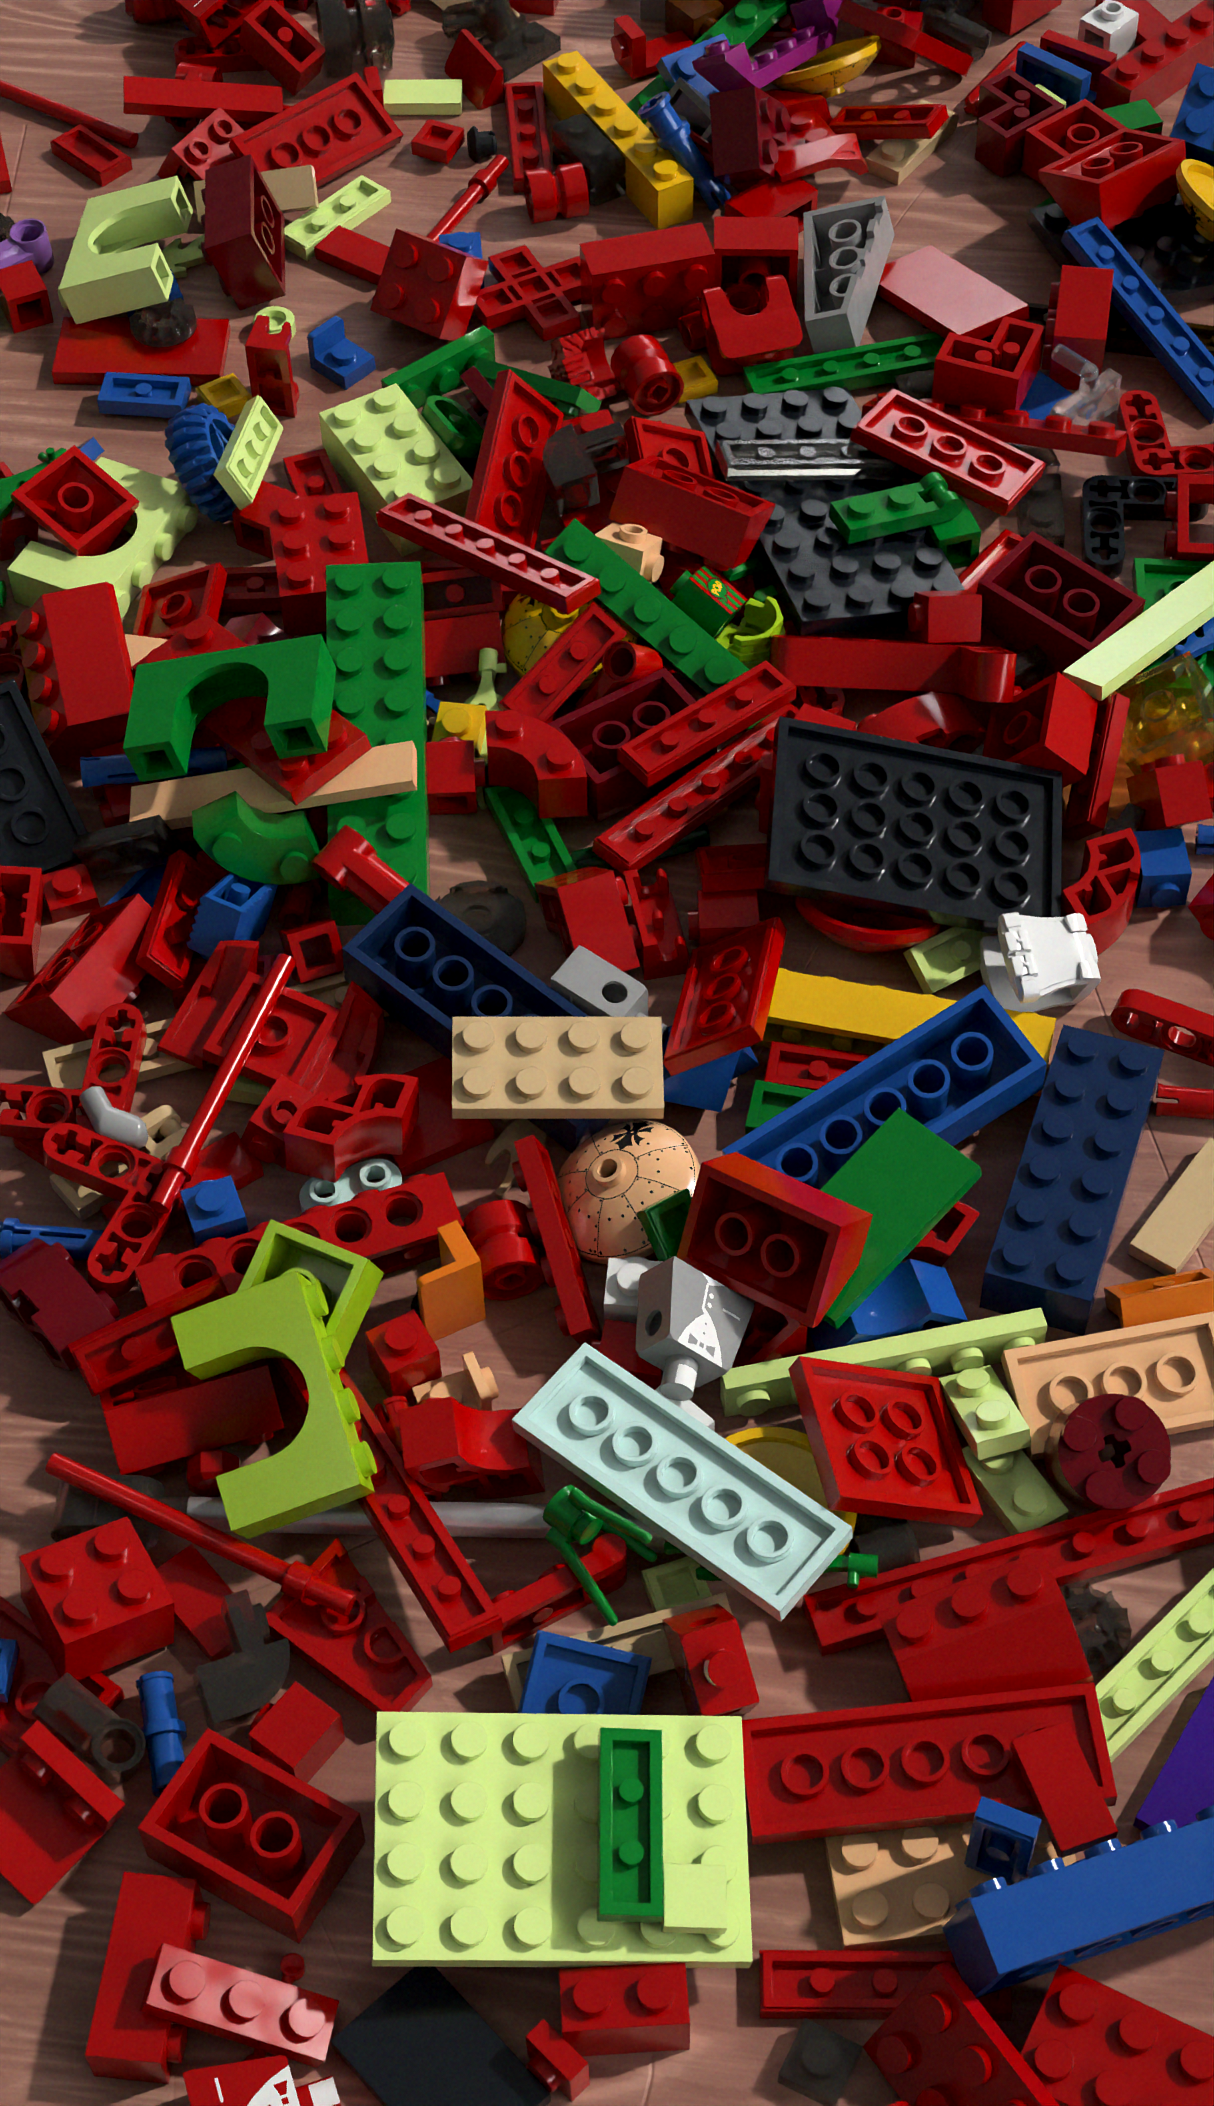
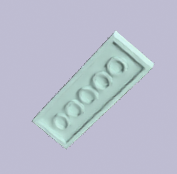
M585 1342L512 1419L513 1429L516 1433L780 1622L853 1538L852 1526Z

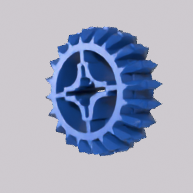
M201 403L176 413L175 417L168 420V427L165 428V436L167 438L165 440V447L170 452L168 460L173 464L175 469L174 475L179 478L182 489L188 493L190 502L197 504L199 511L203 515H207L213 522L219 521L223 524L229 520L233 521L232 512L237 506L213 474L235 425L229 423L226 415L218 412V409L213 405L208 406L205 403Z

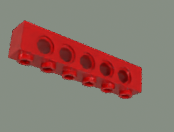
M444 1171L431 1176L428 1174L414 1175L406 1179L401 1185L382 1191L375 1189L366 1190L355 1195L350 1201L331 1207L326 1205L314 1206L305 1210L298 1217L280 1222L365 1257L384 1274L440 1257L437 1228L457 1220L465 1233L464 1223ZM397 1217H408L414 1220L410 1225L402 1227L390 1223ZM269 1221L257 1224L247 1233L228 1239L224 1237L208 1239L197 1248L176 1255L172 1253L156 1255L144 1265L135 1267L145 1306L148 1307L184 1290L193 1281L205 1280L218 1273L229 1295L237 1293L244 1278V1275L238 1273L237 1270L244 1265L250 1264ZM350 1232L363 1235V1238L352 1243L339 1239L344 1234Z

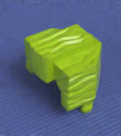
M769 596L765 599L766 604L750 598L745 604L744 617L740 625L736 626L731 623L724 628L716 639L717 642L749 669L765 660L770 663L771 635L786 634L783 626V616L777 600Z

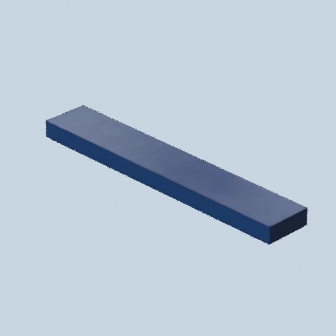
M1098 216L1064 231L1061 242L1082 267L1114 269L1111 303L1210 424L1214 423L1213 355Z

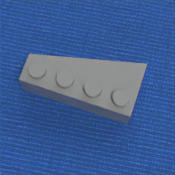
M885 195L804 212L805 324L814 354L860 345L895 235Z

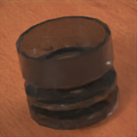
M315 0L319 42L325 47L326 54L323 62L326 78L352 75L353 57L361 56L364 67H372L373 54H378L381 70H392L395 37L392 15L386 0H371V6H366L365 0H354V8H347L345 0Z

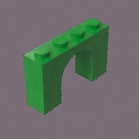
M322 634L137 665L123 750L140 782L187 775L192 737L200 721L216 707L242 697L255 696L267 698L264 727L279 759L327 752L336 666Z

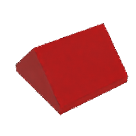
M75 445L11 493V499L76 556H98L105 554L139 507L140 502Z

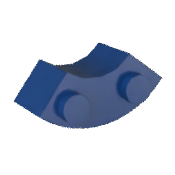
M908 1259L900 1263L838 1329L834 1328L824 1319L821 1320L818 1326L814 1328L808 1326L807 1329L815 1350L822 1351L964 1323L968 1319L946 1268Z

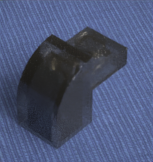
M620 422L597 428L581 435H577L572 424H569L556 431L546 442L543 450L546 488L549 499L559 517L600 503L597 475L629 465L626 433Z
M247 1589L224 1596L220 1608L235 1655L198 1666L193 1676L207 1726L214 1732L253 1720L265 1705L275 1701L289 1670L290 1647L288 1638L264 1644L263 1639L270 1637L268 1620L261 1603L252 1605Z

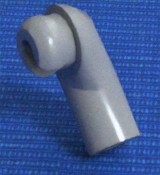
M93 1086L82 1092L79 1100L96 1133L137 1150L146 1145L148 1132L146 1124L142 1119L112 1107L104 1089L100 1086Z

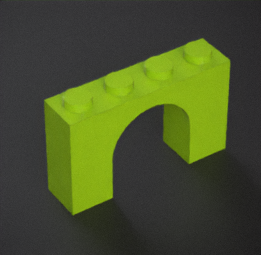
M298 1271L290 1272L170 1317L184 1368L201 1380L260 1359L281 1358L294 1362L301 1370L307 1383L309 1394L308 1412L303 1427L295 1439L275 1455L216 1476L230 1529L246 1539L375 1493L370 1477L377 1473L375 1459L366 1441L360 1442L354 1422L361 1419L360 1410L352 1390L349 1387L344 1389L338 1369L344 1367L345 1363L335 1336H327L322 1319L323 1316L329 1314L324 1293L318 1283L312 1284Z

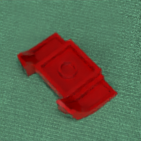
M773 89L766 91L767 94L783 103L790 115V130L786 132L787 145L777 147L778 161L774 164L775 175L781 182L830 168H847L853 170L858 175L869 172L868 166L862 157L856 134L836 135L828 126L832 118L827 101L823 96Z
M229 940L218 943L157 1045V1051L202 1070L207 1061L217 1066L221 1065L266 979L256 974L260 941ZM353 980L347 989L341 1009L285 986L239 1075L271 1088L280 1074H283L315 1095L322 1090L327 1095L340 1088L353 1085V1078L371 1075L385 1035L383 1009Z

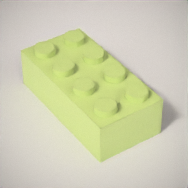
M397 383L319 413L323 448L326 449L331 463L353 492L358 491L360 502L377 524L376 512L407 493H411L463 518L465 517L473 482L472 478ZM381 528L402 557L424 548Z

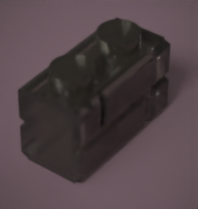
M583 113L573 115L552 126V142L554 144L552 147L553 163L558 166L581 162L587 180L590 205L597 206L622 197L626 193V178L623 175L626 173L625 157L617 148H614V144L588 115Z

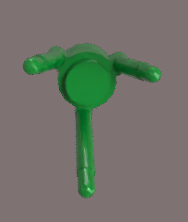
M567 1485L551 1498L543 1512V1521L552 1527L545 1535V1539L561 1553L607 1624L615 1626L618 1623V1617L570 1543L577 1541L579 1544L585 1545L601 1530L606 1534L611 1533L620 1536L625 1541L628 1549L636 1552L647 1561L654 1562L657 1559V1553L644 1545L652 1541V1536L649 1532L641 1529L631 1521L593 1501L577 1487Z

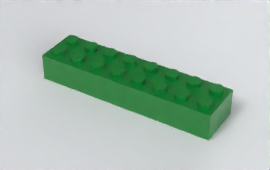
M420 561L326 565V643L336 666L332 709L364 732L368 737L371 747L413 741L417 750V790L328 804V842L344 825L353 828L373 846L378 854V858L407 882L413 884L430 897L429 810L426 772L425 625ZM328 883V902L332 920H335L336 926L367 925L376 916L372 910L349 891L341 892Z

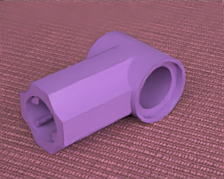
M33 218L23 219L11 227L10 237L0 242V269L32 260L38 273L41 274L53 266L54 256L46 226L42 221Z

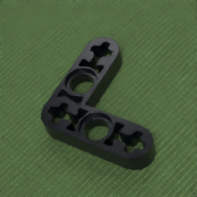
M1098 475L1088 478L1083 484L1080 501L1082 561L1112 580L1117 578L1122 572L1125 556L1124 520L1172 521V518H1164V501L1166 491H1174L1177 478ZM1149 495L1154 497L1156 501L1142 502L1137 500L1135 496ZM1189 503V522L1203 519L1208 513L1209 504ZM1107 524L1113 530L1108 532L1097 531L1093 529L1092 525ZM1099 549H1107V560L1101 559Z

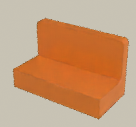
M457 1220L437 1228L441 1268L424 1274L416 1280L421 1321L434 1342L486 1319L481 1260Z
M1202 1268L1104 1287L1106 1308L1120 1317L1121 1328L1213 1312L1214 1272L1208 1268Z

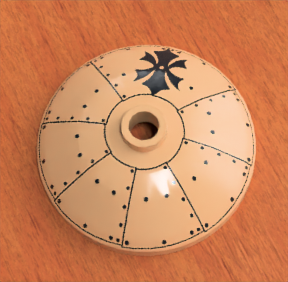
M635 1120L622 1122L593 1134L570 1154L558 1172L556 1180L580 1257L595 1263L608 1264L609 1258L625 1259L632 1256L644 1258L655 1253L636 1212L682 1189L688 1188L691 1197H693L700 1171V1165L693 1149L677 1131L653 1121Z

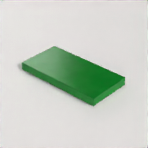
M900 1108L878 1128L820 1189L829 1195L873 1214L859 1265L823 1317L825 1321L836 1329L853 1314L982 1176L981 1167Z

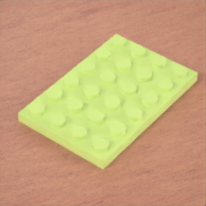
M377 1712L372 1966L601 1967L647 1963H685L686 1968H750L753 1962L742 1716ZM600 1727L662 1730L663 1863L726 1865L728 1928L725 1934L668 1933L661 1931V1923L597 1921L598 1733Z

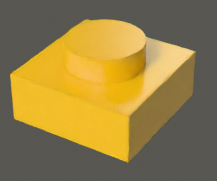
M440 701L431 742H437L445 737L474 740L475 756H480L486 731L485 711H488L486 706Z

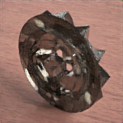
M176 298L172 301L168 299V302L136 309L134 315L129 317L130 330L133 337L140 343L151 347H170L180 344L190 338L197 328V318L193 305L185 304L182 298Z
M1089 1582L1082 1587L1069 1588L1065 1584L1061 1588V1592L1071 1618L1074 1616L1079 1620H1083L1088 1615L1097 1614L1094 1627L1097 1634L1087 1630L1083 1635H1078L1091 1672L1105 1670L1113 1666L1123 1657L1130 1643L1132 1629L1128 1620V1609L1122 1608L1115 1601L1112 1590L1106 1593L1093 1589ZM1072 1618L1073 1624L1075 1626L1076 1621Z

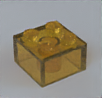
M1190 651L1130 679L1109 695L1119 693L1130 699L1121 751L1125 763L1134 775L1141 773V764L1178 754H1184L1185 763L1202 760L1203 766L1214 761V692L1210 681Z

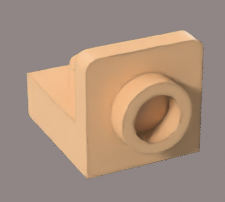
M473 1351L462 1355V1371L412 1387L415 1405L427 1398H446L452 1396L464 1406L485 1411H493L492 1400L499 1398V1393L490 1368L487 1366L480 1369Z

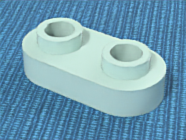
M370 1159L346 1168L336 1183L312 1177L305 1182L300 1190L301 1211L303 1213L305 1210L318 1205L331 1207L344 1203L366 1190L375 1189L382 1191L401 1185L403 1183L401 1172L394 1163L388 1160ZM383 1179L382 1181L377 1183L369 1182L370 1180ZM327 1193H332V1194H333L332 1196H330V1197H328V1198H320V1197H319V1196L324 1195V1194H327Z

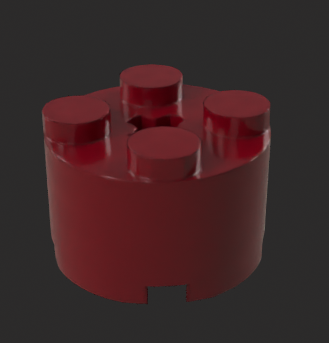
M1103 1394L1077 1401L1058 1414L1050 1429L1047 1441H1045L1043 1452L1044 1464L1053 1486L1068 1500L1092 1510H1116L1136 1506L1149 1499L1160 1488L1162 1483L1166 1481L1171 1472V1445L1167 1430L1159 1416L1138 1397L1123 1394ZM1105 1444H1112L1115 1454L1110 1458L1111 1461H1101L1098 1451L1103 1450Z

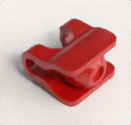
M778 274L765 277L760 292L762 311L755 315L737 313L730 306L725 292L719 286L702 289L699 299V311L705 332L711 368L716 375L727 377L742 374L743 367L793 358L794 348L798 347L801 343L803 333L792 303L787 281L783 275Z

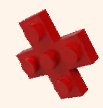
M526 245L488 257L489 271L498 283L480 289L473 312L485 327L491 330L526 318L543 342L581 329V316L570 303L581 298L580 255L544 268Z

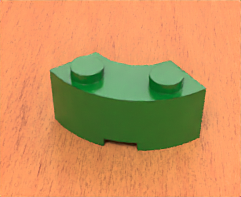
M234 791L192 811L193 837L204 852L226 870L251 881L276 885L303 883L322 877L314 869L311 861L323 849V846L303 810L287 814L265 813L248 805L238 792Z

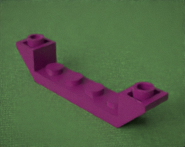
M798 0L791 4L790 8L797 31L792 33L793 37L774 43L773 49L754 55L755 60L750 61L745 42L729 46L727 40H721L704 47L706 54L692 61L693 68L720 92L756 86L760 89L835 44L839 20L835 15L842 0Z

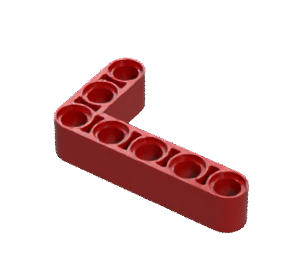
M771 635L770 664L795 686L958 693L975 701L1013 702L1017 653L998 646Z

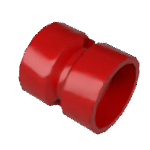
M581 162L558 165L554 174H551L548 169L543 168L525 170L523 172L526 208L532 224L555 220L558 212L565 219L589 215L587 180Z
M640 334L626 339L615 349L610 362L611 370L621 387L625 390L636 411L646 416L660 415L670 410L680 400L684 390V382L673 363L669 361L666 352L657 339L651 335Z
M503 1199L482 1204L469 1212L463 1221L465 1234L481 1260L484 1297L490 1300L506 1301L518 1299L538 1289L545 1280L540 1264V1249L534 1245L536 1238L530 1229L526 1216L528 1207L517 1200Z

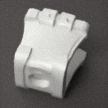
M1018 912L1001 914L998 917V935L986 936L980 941L981 963L979 966L983 983H986L988 990L1003 1009L1035 1013L1052 1007L1070 1006L1084 1000L1101 982L1097 965L1098 956L1091 934H1086L1088 929L1084 915L1076 913L1065 917L1048 918L1019 915Z

